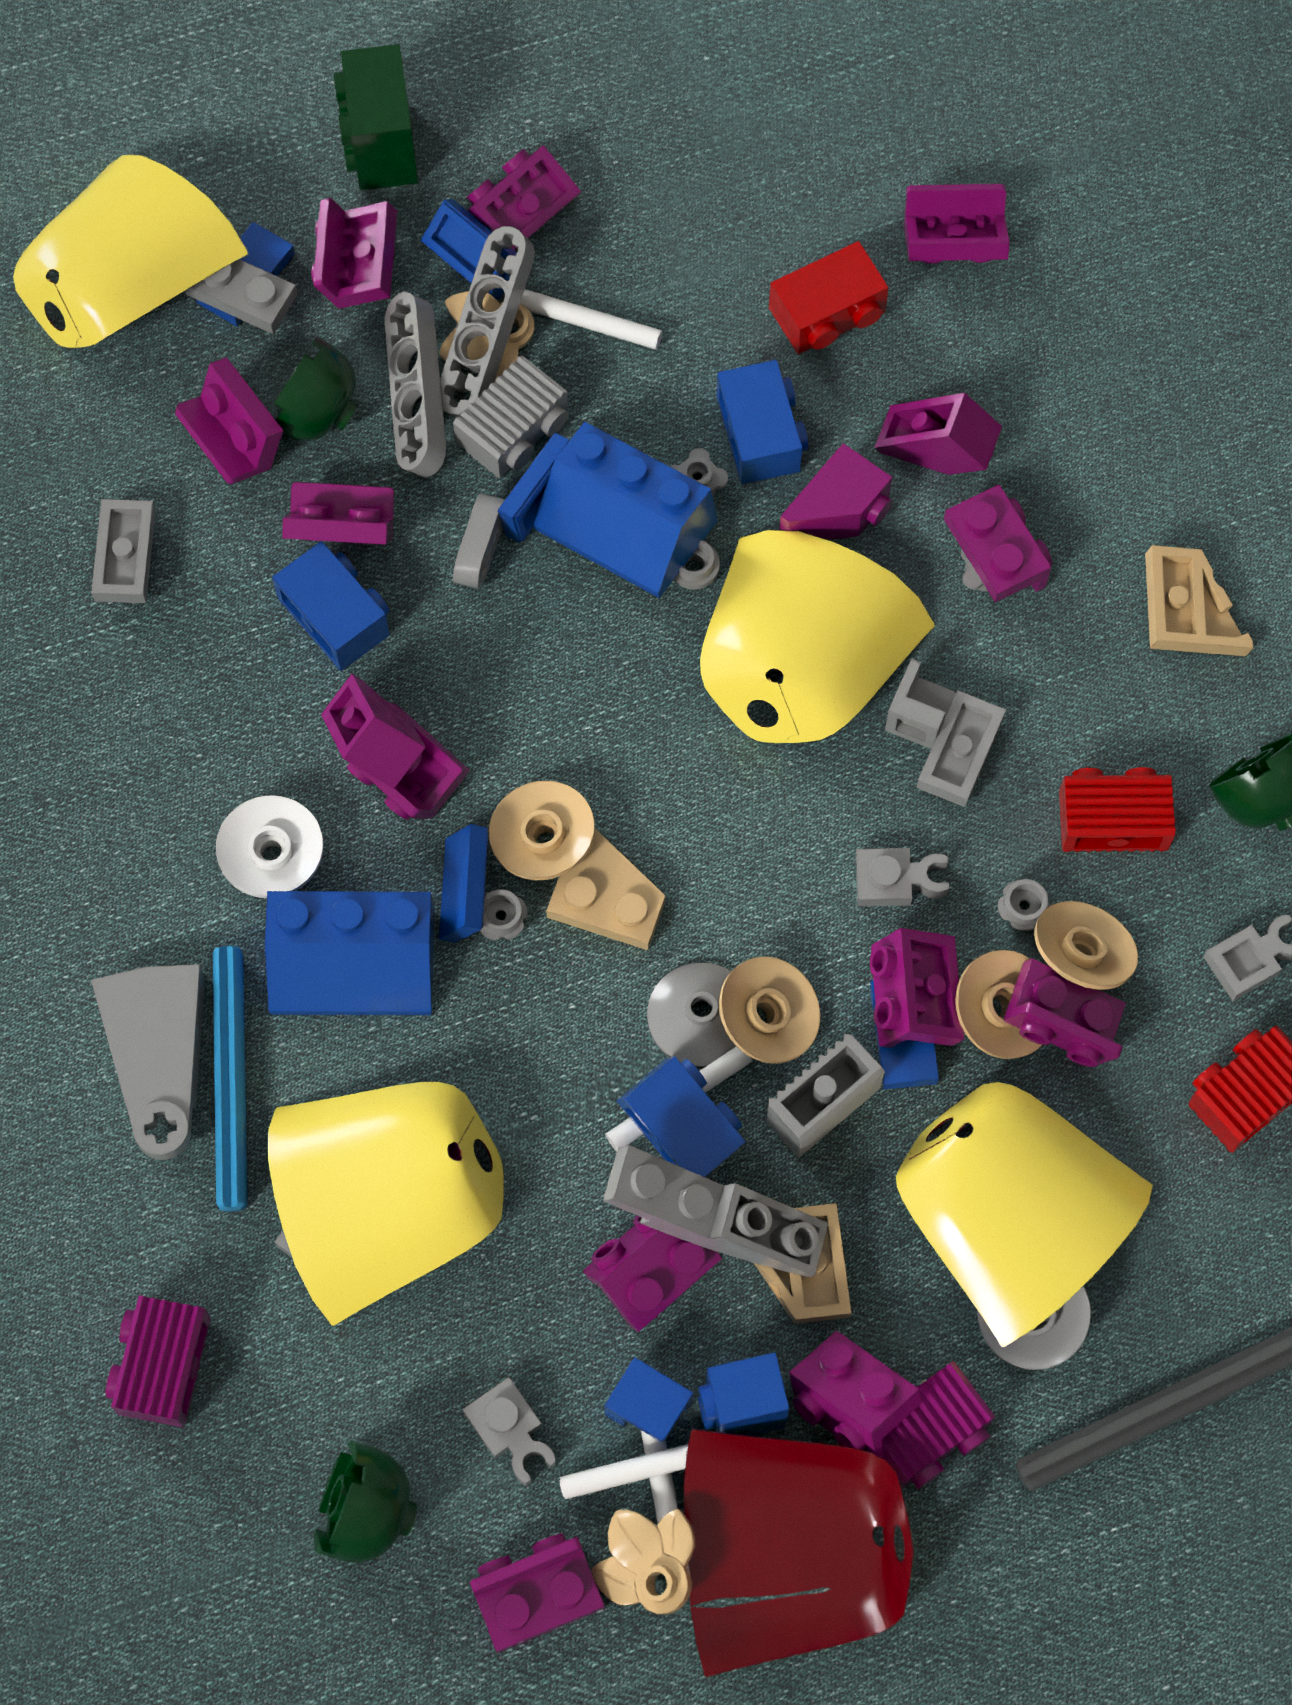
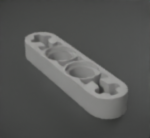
M503 226L494 230L484 244L440 378L443 411L454 418L459 417L463 410H467L470 403H474L476 398L481 396L491 383H494L534 262L535 250L532 242L522 232L513 227ZM513 245L518 248L516 256L508 255L506 260L500 256L503 248L511 249ZM494 271H497L501 275H503L504 272L507 273L510 276L509 281H506L498 275H493ZM494 288H502L505 294L502 306L496 311L485 312L482 304L486 293ZM477 336H487L489 348L486 354L478 360H469L467 347L470 341ZM465 366L467 369L479 373L478 377L468 373V376L461 372L462 367ZM465 389L471 392L469 400H460L459 403L454 400L456 391L464 392Z
M402 292L397 294L389 303L384 322L396 459L402 469L419 476L429 477L440 469L446 456L434 311L432 305L427 300L408 292ZM418 351L416 364L408 372L410 360L414 353ZM420 396H422V403L420 409L417 412V414L414 417H412V410L414 404L417 401V399Z

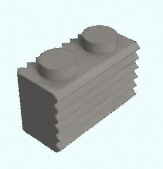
M523 355L519 356L516 362L511 363L509 369L504 370L502 376H498L496 381L491 383L489 388L476 398L474 403H470L467 410H463L461 415L455 418L453 422L455 442L467 454H470L474 460H478L482 466H485L489 472H493L496 478H501L510 468L517 471L529 461L534 452L533 445L545 434L551 437L564 426L569 415L568 393Z
M844 1034L843 1041H836L834 1049L827 1048L826 1056L819 1055L818 1063L811 1062L810 1070L802 1069L801 1077L794 1076L793 1084L786 1083L785 1091L777 1090V1098H769L766 1123L793 1153L800 1158L881 1088L885 1072L853 1035Z

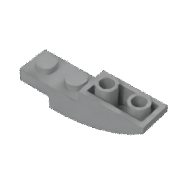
M630 1145L618 1147L603 1201L642 1217L641 1224L668 1235L729 1256L806 1277L815 1276L828 1223L741 1185L736 1183L729 1185L719 1184Z

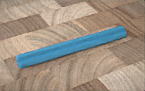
M221 946L215 948L212 952L216 1204L221 1211L232 1212L244 1210L248 1205L243 954L240 947Z

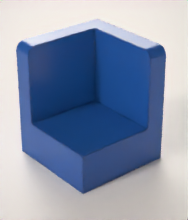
M634 1357L604 1405L605 1416L623 1427L629 1422L662 1442L668 1437L683 1410L687 1411L693 1401V1392Z

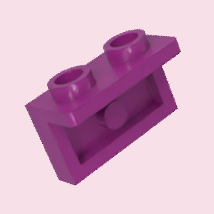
M1005 185L908 186L906 188L904 233L908 261L934 264L950 260H971L977 263H985L991 260H1008L1010 242L1005 220Z
M332 198L320 201L319 220H317L315 225L317 237L315 263L312 265L311 275L314 287L338 309L387 299L391 296L397 210L388 201L346 211Z
M1000 484L945 510L943 520L995 603L1032 585L1036 592L1046 587L1052 568V558L1049 550L1040 539L1034 540L1025 526L1026 517L1022 507L1016 499H1008Z
M388 702L414 725L425 745L418 766L410 775L403 776L394 789L351 763L347 765V769L364 784L369 786L375 784L387 795L384 800L385 804L400 817L409 820L411 817L433 819L470 770L396 703Z
M640 1216L634 1218V1226L619 1239H611L601 1245L592 1255L591 1260L593 1262L583 1270L586 1277L601 1288L629 1326L637 1332H640L722 1259L717 1251L641 1224L642 1217Z
M837 1330L789 1372L794 1394L793 1406L807 1423L814 1426L820 1424L834 1435L840 1446L870 1452L882 1459L885 1458L882 1439L921 1404L920 1392L917 1387Z

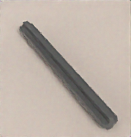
M1292 1327L1019 1459L1016 1463V1468L1022 1483L1029 1491H1035L1291 1366Z

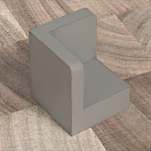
M911 659L888 710L885 731L932 749L956 693L919 678L922 662Z

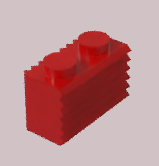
M1147 767L1133 768L1127 770L1124 775L1104 776L1103 771L1098 768H1081L1073 771L1071 776H1064L1059 789L1062 851L1112 852L1116 850L1122 852L1126 850L1132 852L1137 850L1143 852L1148 850L1153 852L1159 850L1163 852L1169 850L1176 831L1172 776L1157 775L1155 769Z
M1277 1025L1264 1035L1258 1029L1253 1030L1233 1048V1052L1238 1056L1224 1068L1217 1062L1213 1063L1192 1082L1197 1090L1188 1103L1190 1109L1196 1112L1198 1118L1203 1120L1205 1126L1211 1129L1212 1133L1218 1137L1219 1141L1231 1153L1235 1152L1292 1104V1041Z

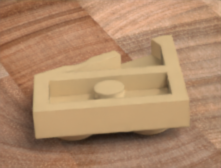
M1152 545L1145 554L1150 649L1247 656L1253 649V641L1249 633L1244 635L1240 633L1229 613V609L1233 605L1224 589L1215 582L1213 569L1201 549Z
M595 829L594 840L586 857L574 869L559 876L546 913L549 919L649 950L665 905V895Z
M837 1203L795 1208L828 1223L815 1276L806 1277L756 1263L754 1265L794 1324L850 1318L852 1313Z

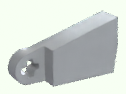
M200 964L143 967L91 980L135 1141L147 1156L157 1160H168L178 1156L186 1149L191 1138L192 1110L196 1108L205 978ZM166 1117L170 1126H177V1131L168 1133V1142L158 1143L154 1135H147L148 1130L156 1128L157 1119Z

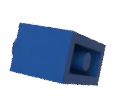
M777 360L717 372L716 397L741 485L800 472L802 452L809 449L807 433L803 421H794L791 407L796 406L793 384L790 377L782 378Z
M321 541L275 574L272 579L279 601L336 667L343 671L390 636L386 617L390 610L375 589L370 588L365 591L355 578L358 577V574L350 560L340 551L334 555Z
M672 1056L661 1062L616 1102L665 1161L706 1177L746 1142L737 1132L742 1128V1124L725 1103L721 1101L715 1105L702 1088L707 1085V1081L692 1062L685 1059L680 1063L675 1056Z
M776 1352L707 1368L706 1385L698 1387L700 1396L697 1397L705 1431L715 1429L719 1433L755 1436L785 1429L789 1406Z

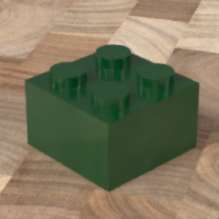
M400 44L340 51L343 71L333 72L339 106V124L347 173L357 171L360 191L418 184Z

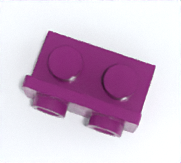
M544 145L531 155L523 148L501 167L507 174L506 177L495 186L488 178L466 197L472 205L467 211L492 232L507 226L518 229L529 238L581 193V190Z
M227 357L211 362L201 395L178 404L175 415L228 484H234L271 469L283 430Z
M296 481L291 485L290 513L283 517L282 539L386 545L393 539L395 491L392 487Z
M899 928L875 942L871 947L870 971L874 981V1022L878 1030L879 1046L892 1048L905 1040L953 1046L963 1041L964 1030L961 1027L956 1011V990L959 975L955 936Z
M1031 958L1022 964L1003 1021L1019 1028V1034L1031 1042L1043 1045L1051 1043L1066 1050V1056L1071 1061L1083 1066L1096 1067L1099 1064L1120 1057L1123 1046L1113 1041L1126 1003L1098 989L1077 985L1059 975L1050 966Z
M563 1533L556 1534L532 1545L531 1548L534 1554L512 1563L509 1555L503 1556L477 1568L480 1577L471 1580L470 1585L497 1654L605 1609L578 1537L566 1541Z

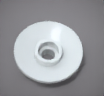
M282 796L256 797L236 807L223 821L216 839L217 861L226 879L235 888L248 895L267 898V891H297L313 877L320 865L324 846L322 832L313 814L297 801ZM275 846L282 850L280 856L275 860H266L262 857L263 852L269 847Z

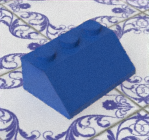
M584 421L554 460L533 526L536 531L660 598L678 575L681 566L684 567L699 547L700 541L706 538L718 522L712 490L709 487Z
M267 891L265 957L269 1014L432 1015L435 911L431 892Z

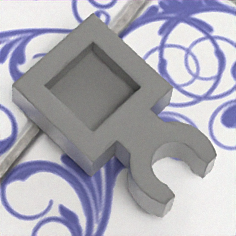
M910 848L856 849L857 906H910L912 891H920L924 896L932 899L948 896L949 883L933 882L927 875L932 870H946L948 856L930 854L920 862L910 863Z
M1282 915L1273 920L1262 937L1259 936L1253 925H1250L1206 950L1203 958L1232 1001L1277 977L1282 968L1276 959L1292 960V944L1284 943L1279 937V932L1289 927L1292 922L1290 915Z
M510 1377L462 1409L464 1415L495 1460L507 1451L511 1452L513 1455L512 1468L514 1475L524 1486L527 1487L532 1483L529 1474L524 1470V1462L528 1457L533 1455L542 1457L550 1469L556 1466L555 1456L550 1447L543 1442L533 1441L530 1437L531 1434L542 1427V1424Z

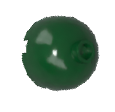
M318 335L312 342V345L319 348L320 351L314 359L307 354L304 355L274 402L282 411L277 418L273 415L272 417L282 428V434L295 440L311 441L322 438L333 426L343 430L358 407V404L350 400L356 386L353 367L345 355Z
M1292 733L1259 748L1261 753L1246 761L1245 758H1242L1210 782L1209 785L1216 801L1230 818L1243 826L1263 828L1276 824L1279 831H1282L1292 826Z
M351 1440L347 1444L352 1455L341 1452L328 1478L318 1511L326 1514L328 1522L326 1532L315 1529L314 1548L320 1555L340 1561L360 1563L374 1560L393 1546L398 1535L408 1536L415 1521L417 1504L409 1501L410 1484L404 1468L393 1457L374 1447Z

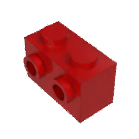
M857 241L771 282L769 309L796 353L801 354L811 348L816 350L825 348L833 343L840 334L855 327L860 329L866 328L878 321L886 310L889 287L861 243Z

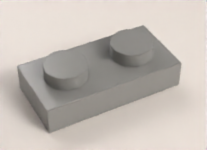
M240 259L185 290L186 295L271 334L275 333L298 295L295 284Z
M101 499L91 591L95 602H147L156 512L153 501Z
M957 690L919 776L916 788L966 807L1002 724L1006 709Z

